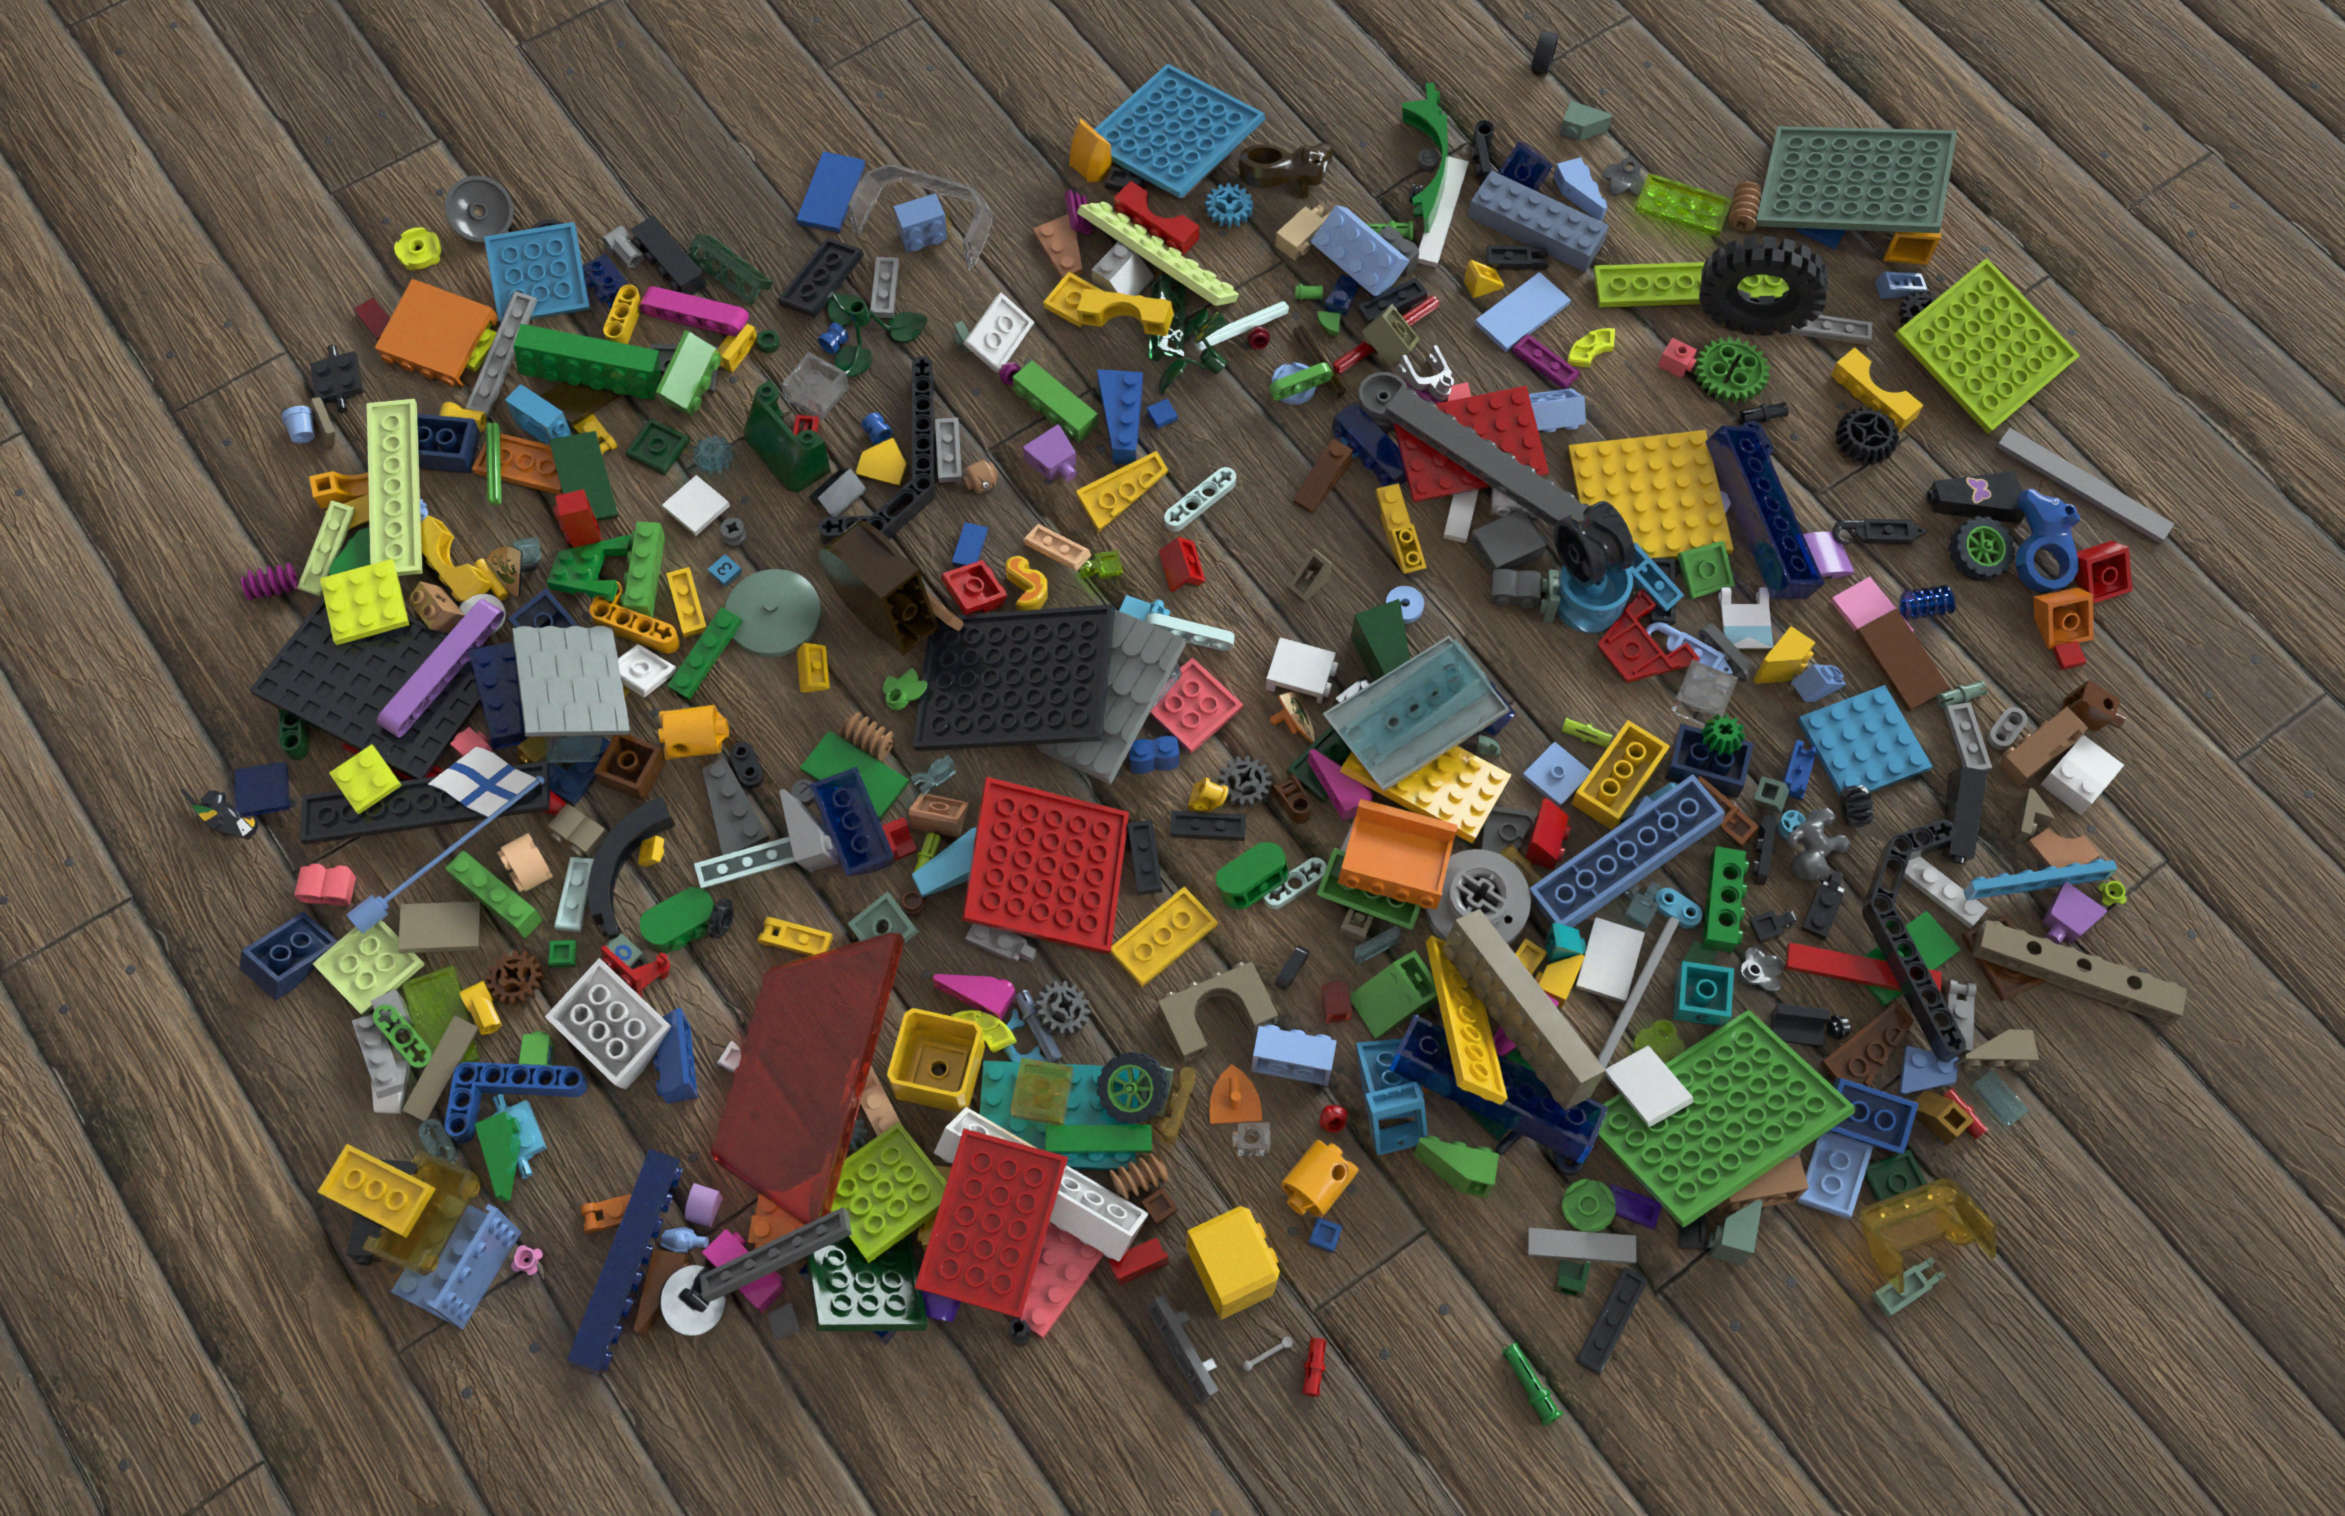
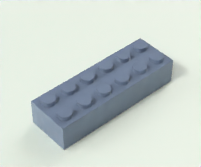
M1492 170L1471 200L1468 218L1523 244L1547 249L1549 256L1583 272L1587 271L1604 244L1609 228L1608 224Z

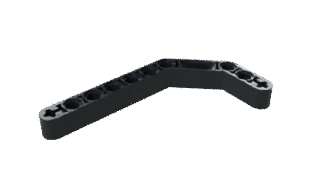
M921 356L912 362V480L872 516L827 517L822 519L818 524V530L823 545H827L840 535L841 531L844 532L859 520L871 524L876 529H880V532L889 540L935 498L934 372L932 361L929 358ZM911 502L897 516L890 517L904 503Z
M1938 820L1897 834L1883 847L1862 907V915L1933 1053L1939 1060L1950 1062L1965 1050V1038L1894 905L1909 860L1941 850L1955 837L1956 828L1953 823L1948 820ZM1886 867L1892 869L1894 873L1890 890L1884 889L1881 885ZM1886 928H1888L1889 930H1891L1892 934H1890V933L1886 930ZM1898 951L1902 952L1903 955H1904V957H1902V956L1898 953ZM1910 974L1914 975L1915 978H1916V980H1914V979L1910 976ZM1922 997L1926 998L1927 1001H1928V1003H1926V1002L1922 999ZM1934 1020L1938 1021L1941 1027L1936 1025Z

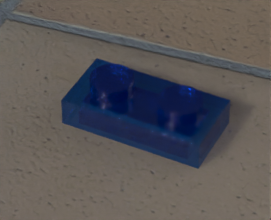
M1341 274L1326 301L1325 309L1346 316L1361 285L1355 279Z

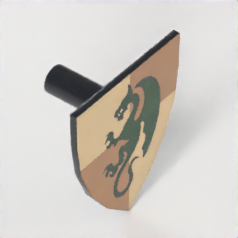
M511 546L499 547L487 557L488 565L506 591L520 597L521 575L523 572L535 571L536 564L535 562L522 563L523 551Z

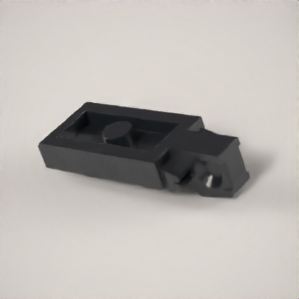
M1834 870L1828 882L1822 881L1818 886L1802 925V931L1823 940L1827 938L1843 897L1844 889L1840 888L1839 885L1844 874Z

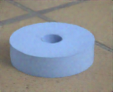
M1399 586L1390 591L1386 603L1399 599L1401 604L1406 603L1409 605L1407 607L1401 605L1404 624L1415 622L1420 618L1424 608V599L1418 590L1409 586Z

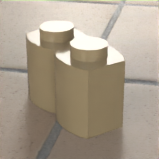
M566 804L547 826L551 832L549 836L556 843L562 845L564 842L569 845V850L580 858L583 855L590 859L608 835L602 826L569 804Z

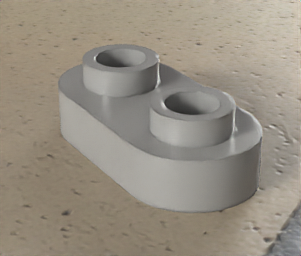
M2016 707L2005 710L1987 735L1989 744L1997 750L2009 748L2028 722L2026 713ZM2009 720L2014 721L2015 725L2010 723Z

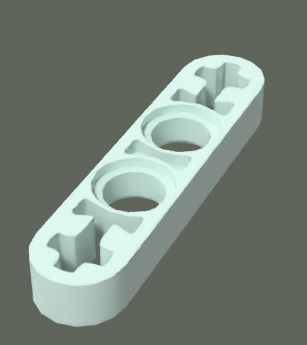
M1228 467L1217 470L1168 509L1164 516L1165 527L1173 532L1182 530L1232 490L1236 484V473L1234 470ZM1222 477L1225 479L1229 477L1230 481L1224 480L1221 482ZM1205 489H1212L1215 494L1207 497L1202 492ZM1189 502H1195L1198 508L1188 510L1185 505ZM1171 517L1173 519H1177L1179 517V522L1175 520L1171 522Z
M1151 613L1145 617V622L1174 633V635H1179L1185 638V641L1188 643L1221 651H1228L1234 647L1235 635L1230 631L1157 613Z

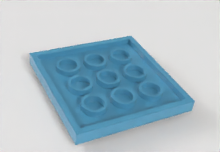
M574 222L484 236L500 324L514 291L537 299V304L530 320L591 310Z
M1885 685L1805 714L1797 720L1810 745L1816 748V755L1839 795L1843 788L1853 785H1863L1868 789L1869 793L1930 771L1933 767Z

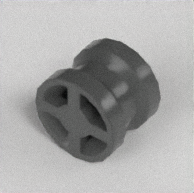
M728 518L723 521L720 530L725 544L730 547L743 545L747 535L742 521L738 518Z

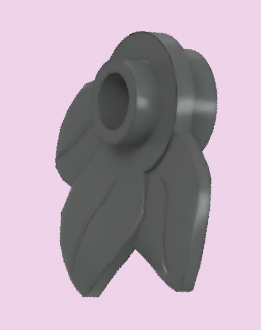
M1625 158L1620 163L1610 164L1602 174L1603 178L1611 180L1610 188L1613 196L1627 189L1635 196H1639L1644 187V178L1640 174V163L1634 158ZM1631 165L1633 166V169L1628 170L1626 166Z
M1760 945L1748 948L1744 953L1745 962L1739 968L1741 981L1746 985H1759L1765 991L1773 992L1781 989V984L1776 976L1783 971L1784 962L1774 955L1765 956Z

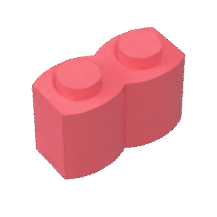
M310 864L300 868L294 896L299 902L349 906L356 876L345 866L338 865L334 868L325 869L320 864Z

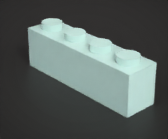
M790 837L698 862L694 866L700 887L705 889L795 863Z

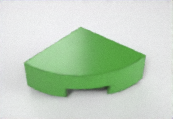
M1318 311L1319 324L1327 330V333L1338 336L1340 313Z

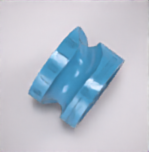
M1563 565L1559 578V591H1557V596H1560V602L1556 611L1559 618L1570 628L1579 632L1599 633L1610 629L1622 616L1632 591L1633 576L1630 568L1619 573H1611L1606 570L1602 581L1590 587H1583L1570 576Z

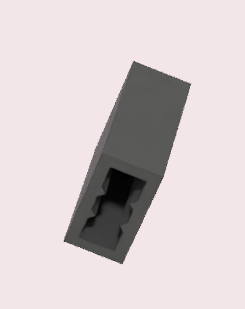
M1523 509L1473 530L1470 541L1491 576L1495 569L1515 570L1542 558L1546 547L1544 537L1537 533L1531 517L1526 516Z

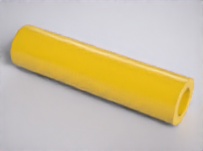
M485 559L476 561L474 566L480 569L493 585L490 589L500 601L505 600L509 593Z

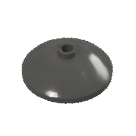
M484 176L465 177L457 181L450 188L445 199V215L449 225L459 236L466 240L485 243L484 236L506 233L511 226L514 215L512 199L506 189L491 178ZM474 211H482V216H476Z

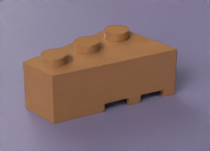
M2066 707L2050 721H2046L2038 727L2033 735L2028 734L2024 737L2016 749L2013 746L2002 755L2004 759L1998 767L2020 788L2068 752L2086 732L2088 727Z

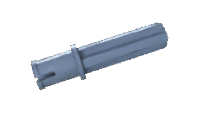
M1024 990L1022 991L1023 995L1021 993L1016 994L1014 999L1024 1015L1023 1021H1027L1046 1060L1049 1063L1056 1062L1061 1058V1053L1051 1034L1047 1033V1026H1039L1042 1019L1035 1018L1034 1016L1039 1010L1033 1008L1035 1003L1029 994L1030 992Z

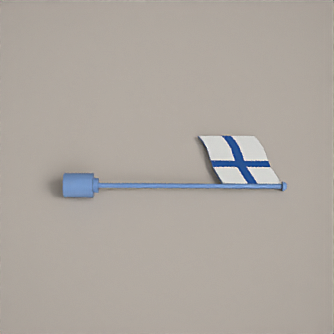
M479 747L472 749L428 783V785L448 793L468 809L488 818L384 899L380 895L377 898L373 895L369 896L346 914L362 934L367 932L388 915L386 911L389 908L388 901L539 783L543 784L544 778L542 776H536L535 778L521 772L488 750Z

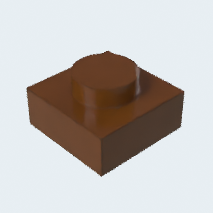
M1164 1187L1141 1201V1205L1149 1213L1148 1215L1156 1226L1178 1212V1207Z

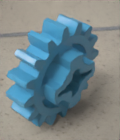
M1227 183L1225 188L1220 184L1218 190L1212 188L1211 194H1207V201H1205L1207 217H1212L1213 223L1219 221L1220 227L1224 223L1227 224L1228 228H1231L1233 223L1237 227L1240 226V221L1246 223L1247 217H1251L1253 209L1251 194H1246L1245 188L1239 190L1238 184L1234 188L1231 187L1230 183Z

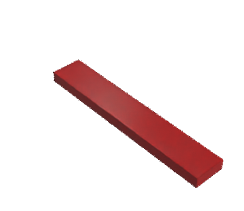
M1794 943L1787 945L1785 965L1787 970L1901 991L1886 961ZM1929 970L1941 993L1942 972ZM1910 974V976H1911L1914 980H1916L1915 976L1912 975V974Z

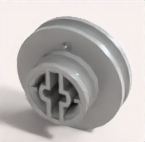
M1480 849L1462 851L1450 856L1438 909L1425 908L1427 921L1434 934L1446 942L1456 919L1480 909L1509 946L1520 935L1529 916L1531 905L1530 890L1522 872L1504 856ZM1478 895L1484 898V900L1481 899L1479 904L1473 901ZM1509 916L1512 922L1510 924L1505 923V917Z

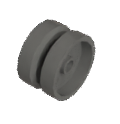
M1377 372L1369 375L1362 381L1358 392L1356 411L1357 417L1364 426L1377 432H1388L1394 429L1393 422L1383 416L1400 387L1408 388L1404 380L1389 372Z

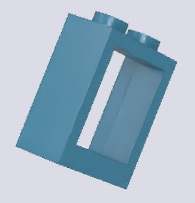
M520 384L505 399L516 426L543 444L550 445L549 439L572 435L563 412Z
M1417 1081L1365 1094L1370 1135L1377 1156L1415 1147L1419 1137L1424 1138L1428 1136L1425 1104ZM1409 1111L1414 1112V1122L1379 1130L1378 1119Z

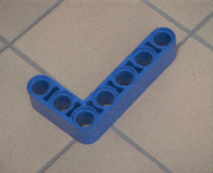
M461 1063L455 1068L445 1119V1130L457 1143L462 1144L471 1141L476 1131L475 1123L478 1120L482 1093L579 1097L586 1092L588 1081L578 1068L571 1066ZM474 1073L470 1081L464 1082L466 1075ZM500 1074V1078L496 1082L490 1083V1079L494 1075ZM526 1075L523 1083L516 1084L520 1076ZM546 1077H553L549 1084L542 1085ZM579 1078L576 1085L568 1086L571 1079ZM470 1098L466 1106L459 1107L462 1100ZM465 1124L463 1131L455 1133L458 1125Z

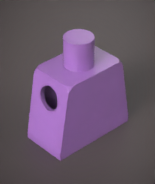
M1059 424L1023 446L1024 460L1048 480H1053L1061 475L1068 482L1077 475L1073 468L1076 465L1075 450Z
M2066 881L2055 893L2042 920L2043 924L2050 928L2046 938L2058 945L2063 939L2073 943L2092 927L2107 910Z

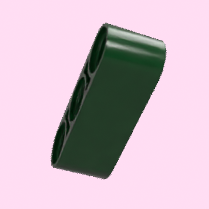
M279 709V745L290 759L301 760L307 756L309 752V724Z

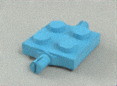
M499 1094L497 1097L494 1096L492 1098L497 1109L493 1116L505 1111L518 1119L521 1126V1132H519L521 1144L517 1166L521 1178L526 1179L528 1176L533 1175L528 1160L535 1154L547 1149L530 1102L525 1100L512 1107H507L504 1095Z

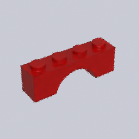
M1130 181L1114 197V211L1116 213L1128 216L1130 222L1134 225L1143 226L1147 229L1148 234L1161 238L1164 241L1163 244L1167 247L1179 250L1181 256L1199 240V225L1184 215L1174 218H1162L1154 215L1148 209V192L1134 182Z

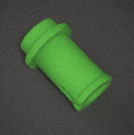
M1300 283L1299 286H1295L1294 297L1299 299V301L1303 299L1322 300L1323 287L1322 285L1303 286Z

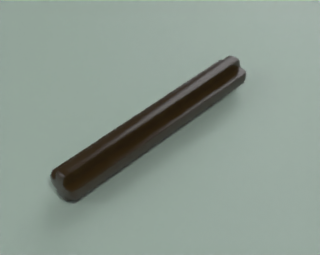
M1303 325L1295 327L1293 335L1312 364L1327 363L1331 369L1333 376L1326 382V385L1335 398L1343 396L1345 394L1344 386Z

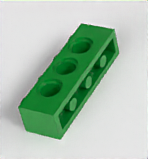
M1716 846L1710 856L1702 944L1713 950L1732 953L1735 947L1741 944L1743 932L1739 930V922L1743 921L1745 908L1741 907V899L1745 898L1747 884L1743 883V877L1747 875L1749 861H1745L1746 851ZM1723 874L1731 875L1733 880H1728ZM1721 897L1729 898L1731 903L1724 902ZM1719 920H1725L1729 926H1723Z

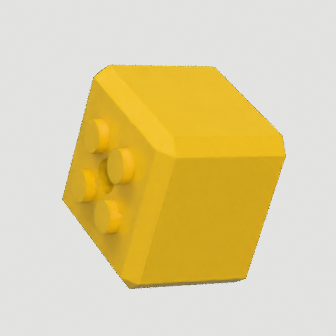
M915 1008L905 1012L887 1073L896 1099L960 1113L965 1107L969 1108L985 1049L982 1029L978 1023ZM937 1064H943L946 1066V1072L943 1075L936 1076L932 1073V1068Z
M1242 1206L1187 1230V1252L1220 1320L1273 1296L1280 1273L1276 1264L1278 1263L1277 1256L1272 1247L1268 1248L1264 1240L1266 1235L1261 1224H1256L1250 1209Z

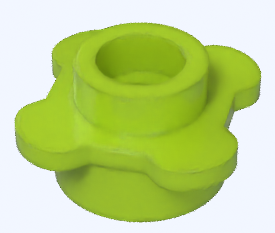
M2110 881L2107 884L2101 882L2098 885V890L2103 897L2101 901L2104 905L2110 906L2113 903L2122 905L2127 901L2126 891L2121 882Z

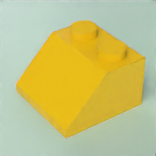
M1790 626L1763 660L1753 682L1756 684L1790 681L1795 674L1800 676L1814 655L1811 650L1815 642Z

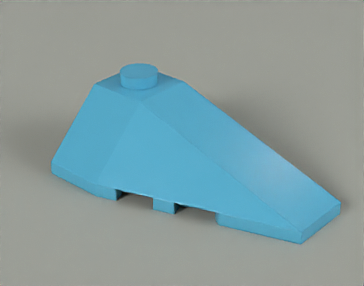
M976 827L970 829L912 874L921 897L968 881Z

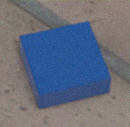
M1168 399L1147 407V413L1157 429L1178 420V415Z
M1317 1217L1308 1244L1334 1253L1343 1226Z

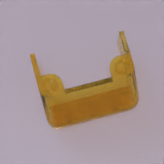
M1939 1179L1866 1206L1860 1211V1224L1874 1262L1899 1294L1904 1292L1903 1257L1899 1253L1901 1251L1945 1235L1950 1242L1962 1246L1976 1242L1991 1259L1996 1257V1225L1967 1193L1951 1179Z

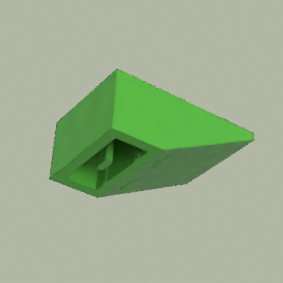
M1415 950L1393 962L1349 995L1351 1004L1375 1040L1439 1003L1434 978Z
M1434 1136L1419 1137L1414 1150V1156L1460 1193L1488 1198L1495 1184L1498 1153H1493V1150L1487 1147L1469 1148L1466 1147L1465 1143L1452 1141L1451 1143L1441 1142L1439 1138Z

